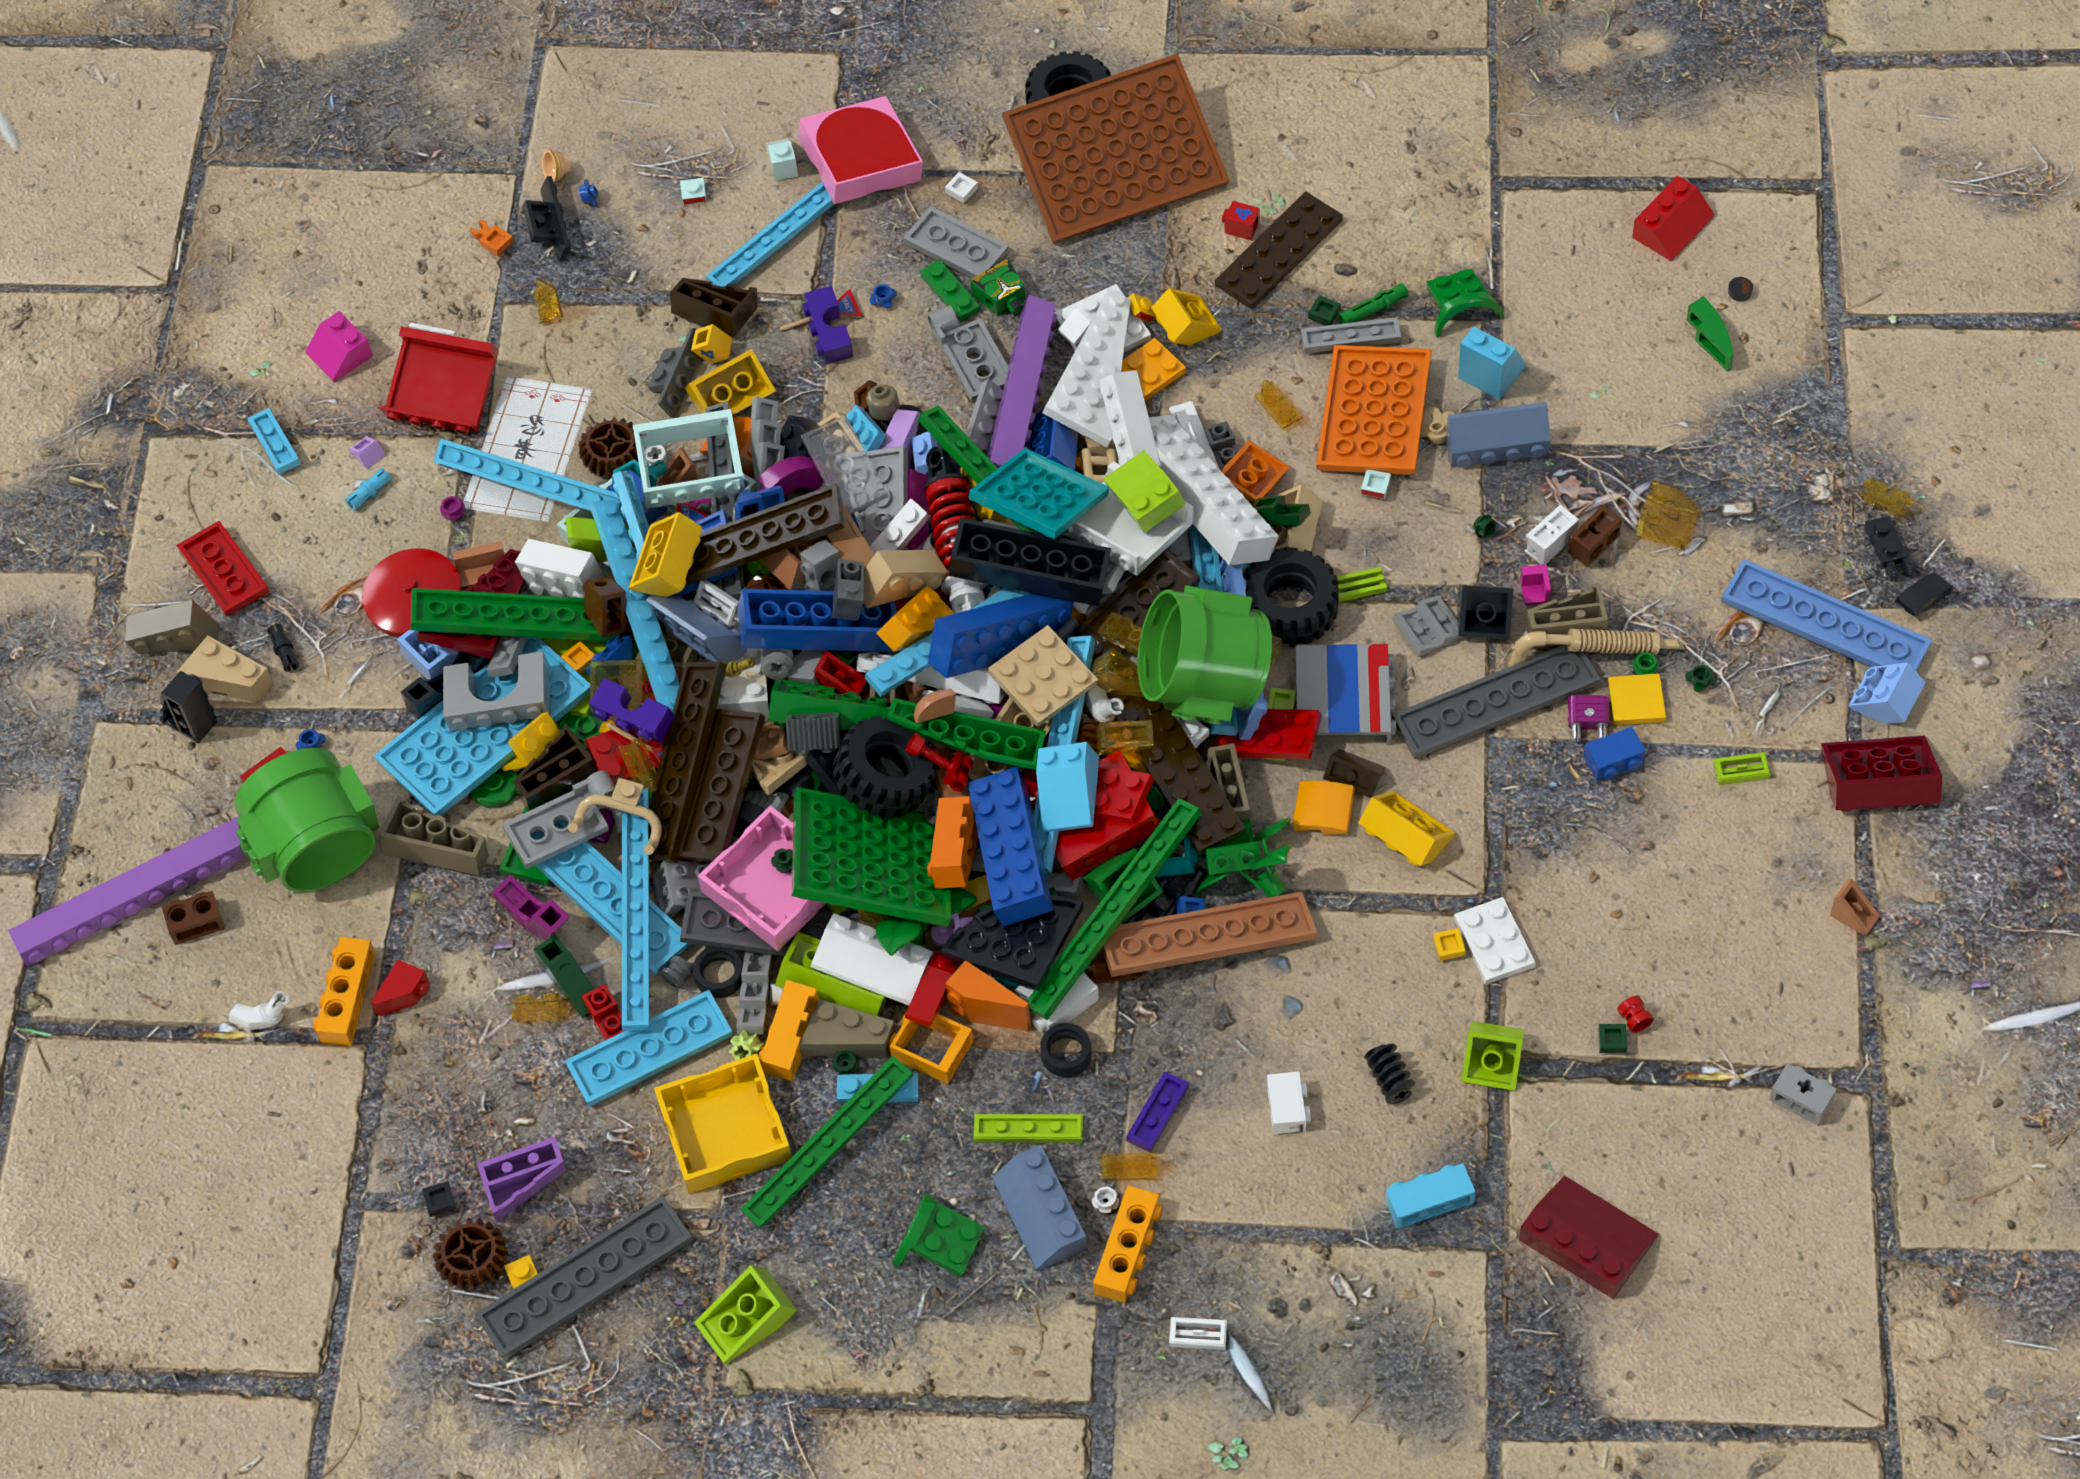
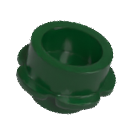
M1482 515L1475 520L1473 528L1477 537L1489 538L1494 533L1496 521L1492 519L1491 515Z
M781 848L775 851L774 856L771 858V863L778 872L789 873L792 871L793 850Z
M840 1051L834 1057L832 1068L839 1075H849L852 1072H856L859 1063L856 1061L857 1057L855 1054L849 1051ZM844 1062H847L848 1065H847V1066H843V1063H844Z

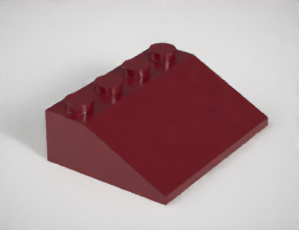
M1925 735L1821 743L1830 797L1836 811L1941 803L1942 774Z
M1564 1175L1535 1206L1521 1225L1519 1240L1614 1300L1659 1234Z

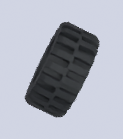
M1064 51L1056 56L1052 54L1047 57V60L1044 61L1042 59L1038 62L1036 68H1032L1029 72V77L1025 82L1026 104L1109 77L1111 72L1106 66H1103V62L1097 58L1094 60L1093 56L1086 53L1081 55L1077 51H1073V53H1066Z
M1291 547V550H1284V548L1276 549V552L1271 554L1268 561L1253 562L1251 568L1247 569L1244 575L1246 579V596L1252 597L1251 609L1260 610L1265 613L1270 623L1272 640L1275 641V645L1283 646V643L1290 644L1291 647L1301 642L1304 645L1311 643L1312 638L1319 639L1322 637L1324 630L1328 631L1333 625V620L1337 617L1339 602L1337 576L1333 574L1334 570L1331 565L1325 564V559L1319 555L1313 556L1311 551L1304 549V552L1298 551V548ZM1294 586L1306 590L1313 598L1302 606L1287 608L1273 603L1268 596L1281 587Z
M873 716L870 721L868 718L860 720L858 724L853 725L848 730L834 759V779L838 781L837 787L840 792L846 794L845 799L850 804L852 802L857 805L856 808L860 811H869V815L876 817L878 814L883 815V818H893L894 814L897 817L907 815L908 812H913L923 803L936 778L938 765L924 757V755L917 754L914 757L905 751L907 744L915 733L888 720V716L885 718ZM925 738V745L935 751L933 746H929L931 741ZM881 756L888 758L902 769L905 776H885L877 772L869 764L866 757Z

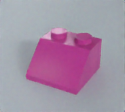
M340 311L320 323L305 351L333 382H336L373 356L368 339Z

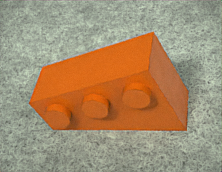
M970 796L939 798L931 861L927 867L928 876L933 879L935 888L966 887L979 844Z

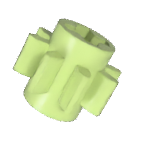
M744 1030L739 1036L735 1035L730 1042L734 1046L729 1050V1053H732L736 1060L754 1054L759 1056L758 1050L762 1048L764 1043H760L756 1033L747 1034V1031Z

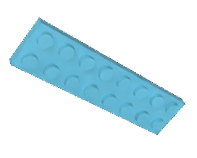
M559 820L554 826L558 829H563L568 826V823L564 820ZM535 831L531 834V838L535 840H540L545 836L542 831ZM587 841L535 865L622 946V873ZM649 899V972L655 977L664 967L670 964L669 960L673 955L679 956L692 944L680 942L682 928Z

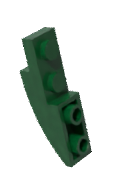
M1284 495L1263 497L1249 501L1271 527L1277 525L1297 527L1311 513L1309 504H1286Z

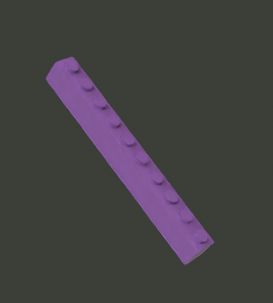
M1028 295L1021 311L988 453L989 460L997 468L1001 467L1024 448L1028 449L1024 447V444L1027 445L1032 431L1028 430V427H1032L1035 413H1032V410L1035 411L1039 401V397L1035 395L1039 394L1043 380L1039 378H1042L1047 364L1043 363V361L1047 360L1050 352V347L1047 344L1050 345L1054 331L1050 329L1054 328L1058 316L1054 314L1055 303Z
M239 816L9 929L8 932L25 965L38 963L44 957L56 951H62L69 945L81 939H86L93 933L110 927L127 916L135 915L141 909L151 904L159 903L165 897L175 892H181L189 885L205 880L212 874L224 868H229L236 862L249 857L245 856L239 844L240 840L235 830L239 829L236 821Z

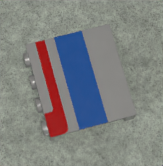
M1388 644L1296 645V709L1320 711L1322 717L1317 735H1384L1386 745H1390L1391 735H1396V720H1391L1390 713H1395V698H1390V691H1394V676H1389V669L1394 668L1393 654H1388Z

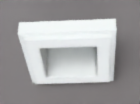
M1076 308L1059 327L1058 332L1071 344L1076 345L1082 340L1091 321Z

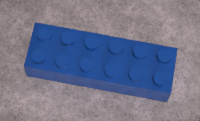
M742 589L737 607L742 648L894 652L876 633L897 613L895 601L866 608L863 603L859 620L854 621L833 618L834 591Z
M1032 593L936 618L928 664L945 678L990 667L1047 625L1056 632L1065 623L1067 618L1072 615L1074 601Z
M1016 766L968 782L993 911L1002 926L1004 927L1053 911L1028 787L1020 770Z

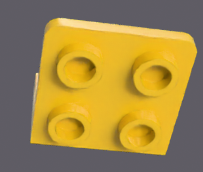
M548 712L540 714L508 741L515 756L501 767L503 771L513 770L515 772L526 767L534 758L537 759L545 751V746L550 741L553 742L561 733Z

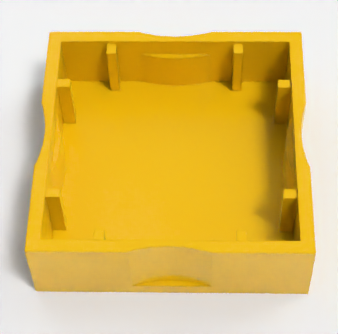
M757 1054L721 1065L704 1074L688 1076L654 1088L688 1194L786 1162L792 1157Z

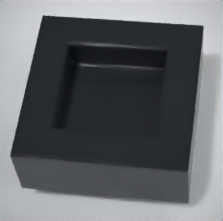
M449 1181L422 1189L430 1217L457 1209Z

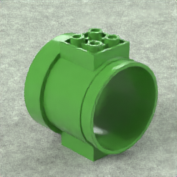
M1185 585L1184 592L1174 590L1162 591L1154 599L1147 612L1139 641L1137 669L1139 685L1144 697L1149 701L1164 703V709L1171 710L1172 716L1192 721L1201 720L1218 725L1221 724V720L1231 721L1233 707L1238 710L1251 708L1263 691L1271 663L1272 633L1265 613L1260 610L1251 609L1252 597L1187 585Z
M324 748L299 749L271 760L246 779L239 788L234 800V807L239 815V818L236 819L239 829L235 830L240 840L239 844L245 856H249L251 860L250 864L256 876L262 875L266 883L280 877L284 887L294 892L319 890L353 873L371 855L376 842L373 831L380 828L374 804L351 764L342 768L336 756Z

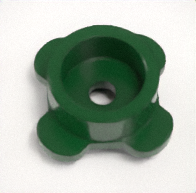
M1705 665L1695 666L1692 671H1688L1685 674L1686 681L1691 682L1696 692H1702L1705 687L1713 686L1716 683V677L1712 676L1711 670Z

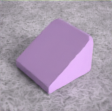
M368 436L348 450L366 468H370L385 456V452L379 442Z

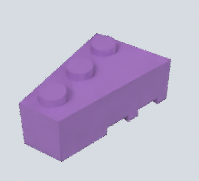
M556 1137L477 1163L496 1222L566 1171Z

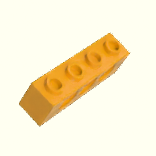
M340 937L338 946L333 948L332 969H329L326 974L327 988L326 992L321 994L320 1015L316 1016L313 1027L321 1043L352 1046L375 956L371 940ZM354 965L351 969L345 970L346 967ZM342 989H347V991L339 993ZM342 1012L339 1016L332 1017L335 1013Z
M1127 1185L1093 1281L1094 1294L1126 1303L1129 1294H1134L1137 1286V1279H1135L1137 1269H1143L1146 1254H1143L1145 1246L1151 1245L1154 1237L1152 1226L1154 1221L1159 1222L1163 1206L1160 1205L1159 1194ZM1136 1217L1144 1219L1142 1223L1138 1224L1133 1223L1131 1220ZM1126 1242H1133L1136 1244L1132 1248H1126L1123 1246V1244ZM1118 1266H1124L1127 1268V1270L1122 1273L1114 1271V1269Z

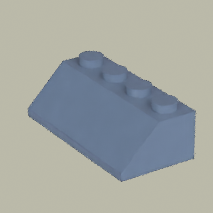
M1542 402L1448 415L1446 447L1451 468H1464L1476 464H1492L1499 461H1515L1521 458H1539L1543 455H1549L1550 430L1547 403Z
M679 595L668 597L653 596L646 599V602L669 633L711 662L720 661L726 664V672L748 651L746 648H742L741 634L737 630L732 629L730 631L721 619L716 621L706 609L701 611L693 600L689 599L686 601Z
M1041 1145L1015 1155L992 1177L1036 1271L1087 1250L1086 1235Z

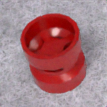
M1638 995L1626 999L1617 1008L1620 1016L1627 1020V1027L1631 1033H1637L1646 1029L1654 1021V1017L1650 1011L1645 1010V1003Z

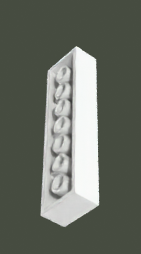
M1172 415L1149 417L1161 464L1160 468L1179 490L1183 500L1194 506L1193 525L1229 566L1268 561L1279 537Z

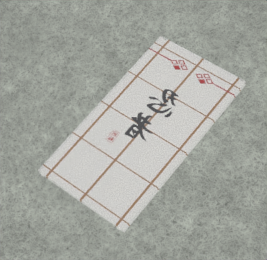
M507 376L481 451L564 476L592 392L591 389ZM473 474L463 503L465 509L548 522L555 500Z

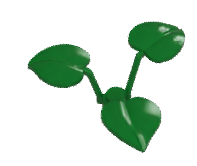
M1290 817L1268 825L1254 836V841L1258 842L1261 840L1266 856L1250 868L1252 871L1261 867L1265 868V870L1257 875L1258 881L1244 870L1234 871L1251 882L1256 890L1261 887L1267 898L1278 896L1286 890L1274 865L1287 863V855L1291 847L1288 844L1270 853L1267 840L1285 825H1289ZM1232 872L1208 874L1201 881L1196 891L1197 897L1203 888L1221 880Z
M960 887L950 888L951 915L977 902L976 896ZM901 917V920L887 918L877 925L876 935L881 946L892 956L909 943L923 946L925 944L924 930L929 928L928 923L907 920Z

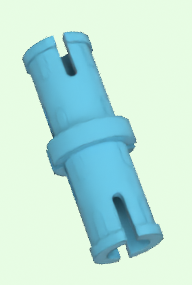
M380 468L367 481L363 480L360 483L361 486L345 498V502L350 508L352 507V510L356 511L370 497L374 498L377 495L376 492L392 480L391 476L383 468Z

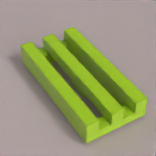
M1381 567L1337 576L1339 602L1387 592V585L1384 575H1382ZM1379 583V585L1364 588V586ZM1353 588L1355 589V590H1352V591H1347V592H1342V593H1341V591H1344V590L1353 589Z
M1765 752L1713 759L1718 785L1770 779L1771 774ZM1761 762V764H1754V765H1747V764H1746V763ZM1737 765V767L1721 768L1723 766Z

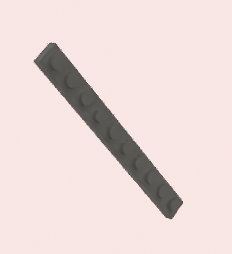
M728 401L705 408V413L731 409L732 412V406ZM728 434L707 437L710 477L734 474ZM738 493L711 498L712 514L723 509L728 515L729 522H732V510L738 498ZM743 565L739 566V571L717 580V587L736 600L740 599L741 591L745 589Z

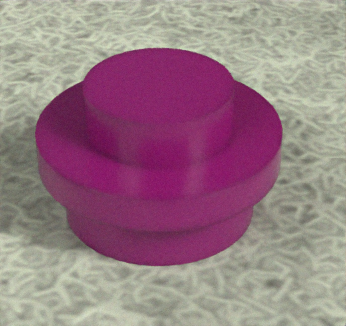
M450 496L442 501L440 512L445 519L456 520L464 514L465 505L461 499Z

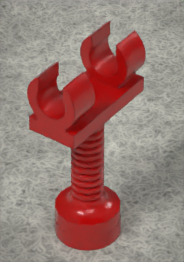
M917 733L913 735L905 751L914 757L917 754L924 755L930 761L946 769L947 772L943 784L946 786L949 784L952 790L962 792L963 786H967L968 777L966 775H968L969 768L972 770L974 761L968 756H962L963 753L960 751L950 761L933 749L928 748L925 745V738Z

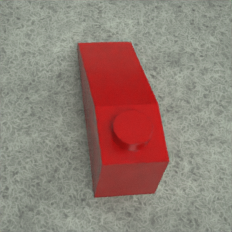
M935 951L926 966L907 1009L906 1019L929 1027L931 1026L947 999L945 983L959 968V962L942 957L941 953Z

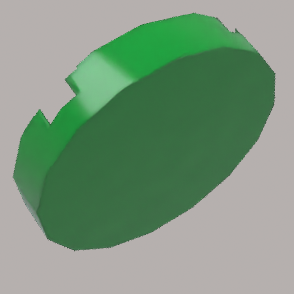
M500 768L471 791L470 794L473 800L482 807L489 809L503 807L517 796L513 780L518 774L516 771H503Z

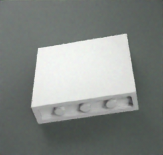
M1113 461L1107 467V476L1121 467V465ZM1109 488V494L1105 499L1062 534L1075 541L1111 548L1109 560L1137 576L1193 524L1194 506L1184 501L1185 506L1146 533H1143Z

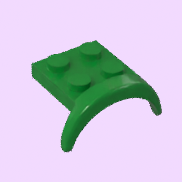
M1472 269L1461 270L1458 273L1439 276L1426 281L1427 290L1441 310L1434 328L1436 337L1440 336L1443 327L1454 315L1468 308L1487 307L1496 311L1500 319L1504 318L1500 306L1488 294Z
M925 1193L893 1258L892 1264L900 1266L909 1251L961 1277L985 1227L934 1201V1196Z

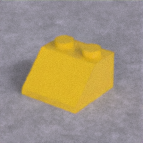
M1168 288L1151 307L1156 315L1157 322L1164 327L1168 333V339L1174 344L1190 346L1218 334L1222 330L1201 296Z

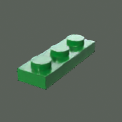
M940 259L920 270L921 278L946 306L950 305L953 308L960 323L980 312V305Z

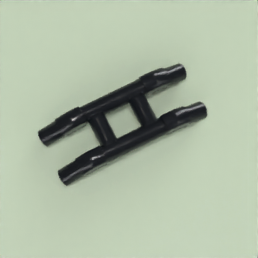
M1197 869L1182 889V892L1170 885L1176 875L1161 876L1157 883L1163 890V893L1172 898L1174 902L1165 911L1154 904L1158 898L1156 897L1122 924L1140 921L1146 912L1156 918L1176 915V899L1180 896L1192 897L1206 874Z

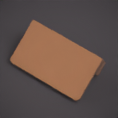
M501 541L452 552L461 578L462 588L473 587L483 573L487 574L493 569V564L505 554Z

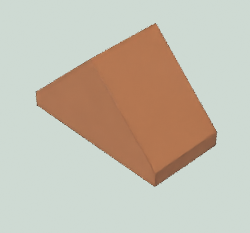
M680 447L666 465L667 473L657 478L656 485L663 486L698 480L695 465L684 448Z
M1848 878L1834 898L1830 916L1860 934L1867 935L1880 915L1852 878Z

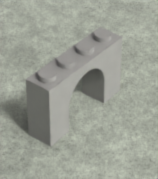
M543 651L518 655V682L511 693L496 701H483L475 697V676L469 663L443 667V717L450 731H462L473 727H488L493 724L535 719L545 712H548L550 715L549 663Z

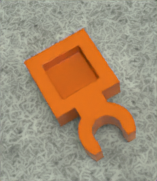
M484 220L478 221L481 230L470 229L472 237L479 240L482 247L496 256L502 254L514 242L512 235L496 225L491 229L488 228Z

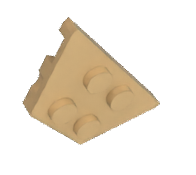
M820 749L810 750L806 754H796L792 750L777 757L753 760L750 771L765 793L770 795L808 765L806 758Z

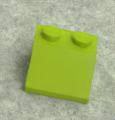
M1471 1021L1461 1082L1515 1091L1525 1030Z

